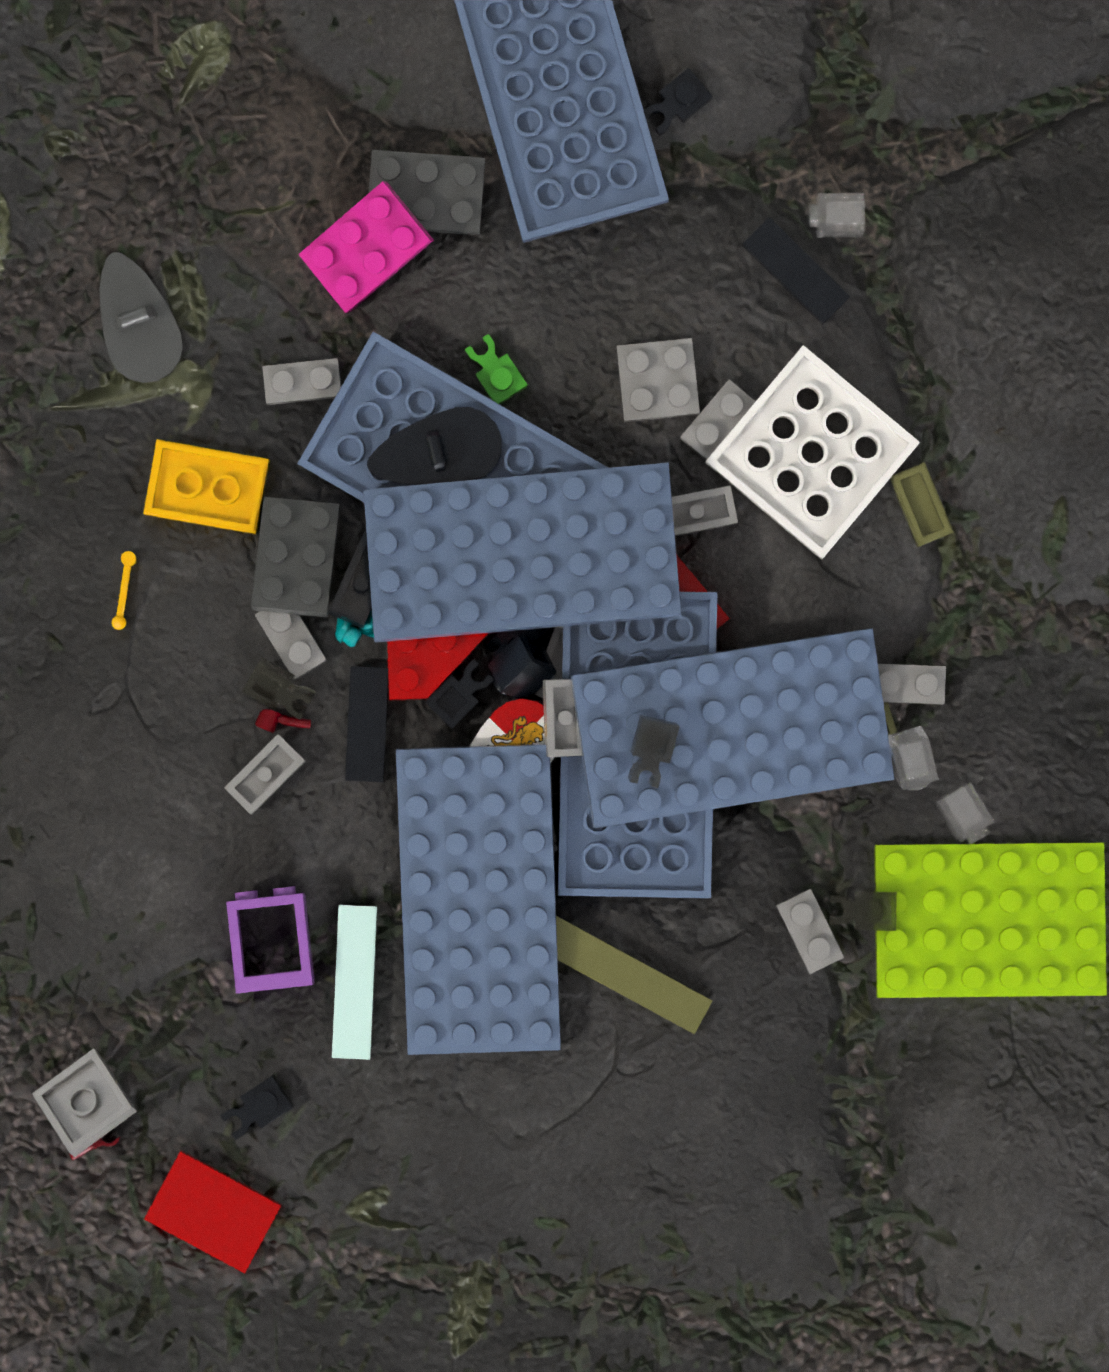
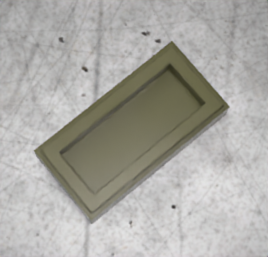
M925 462L892 475L889 479L917 548L954 533Z

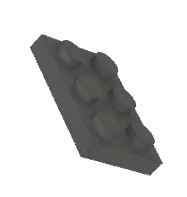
M372 150L369 193L382 181H387L427 232L480 235L485 158Z
M264 497L251 601L252 610L328 617L340 504Z

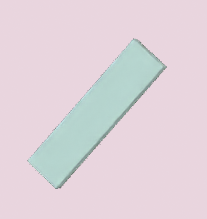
M339 905L332 1058L371 1059L377 906Z

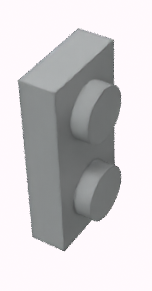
M338 358L262 366L267 405L333 399L341 388Z
M729 379L681 435L680 439L703 459L707 460L756 401Z
M731 485L672 497L675 536L738 524Z
M259 611L255 614V617L294 680L327 661L300 615Z
M878 664L883 703L945 704L946 666Z
M571 678L544 679L543 704L546 757L583 756Z
M277 734L224 788L250 815H253L306 760L280 734Z
M811 889L776 905L809 974L844 958Z

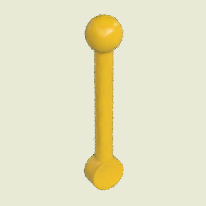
M126 551L121 555V562L124 564L117 613L111 621L113 628L116 630H121L126 626L124 611L131 566L137 561L136 555L131 551Z

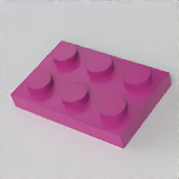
M382 181L298 255L345 313H350L434 240L388 182Z

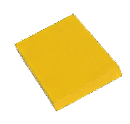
M157 439L143 514L257 535L270 460Z

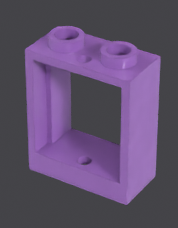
M295 886L274 888L273 896L258 898L257 890L235 893V900L227 901L226 905L236 994L315 984L305 893H296ZM294 904L301 970L246 976L239 910Z

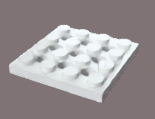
M803 345L705 463L822 560L920 442ZM803 389L813 390L818 396V405L810 410L803 409L797 402V394ZM833 413L842 414L848 423L846 431L841 434L830 432L826 426L827 417ZM779 418L789 419L794 425L793 435L786 439L777 437L772 429L774 421ZM868 437L875 442L877 451L873 457L862 458L857 454L855 445L860 438ZM808 442L818 443L823 449V457L817 463H809L802 456V447ZM763 447L768 451L770 461L765 467L757 468L750 464L748 453L752 448ZM843 466L851 471L852 482L849 486L838 487L832 482L831 472L834 468ZM784 471L795 473L799 479L798 488L793 492L781 490L777 483L780 473ZM819 495L826 499L828 510L825 515L816 517L808 512L806 504L811 496Z

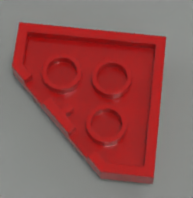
M489 633L387 642L389 700L428 699Z

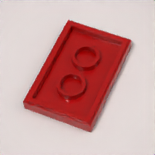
M181 1150L144 1220L245 1274L282 1204Z

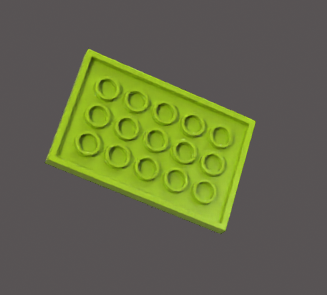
M1104 843L874 845L877 998L1107 996Z

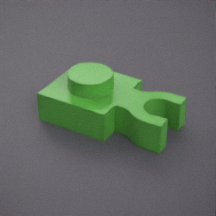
M487 334L483 337V341L488 346L486 354L477 355L471 345L465 349V352L471 361L483 368L475 376L490 399L500 405L527 388L528 385L508 354L498 359L495 354L494 341Z

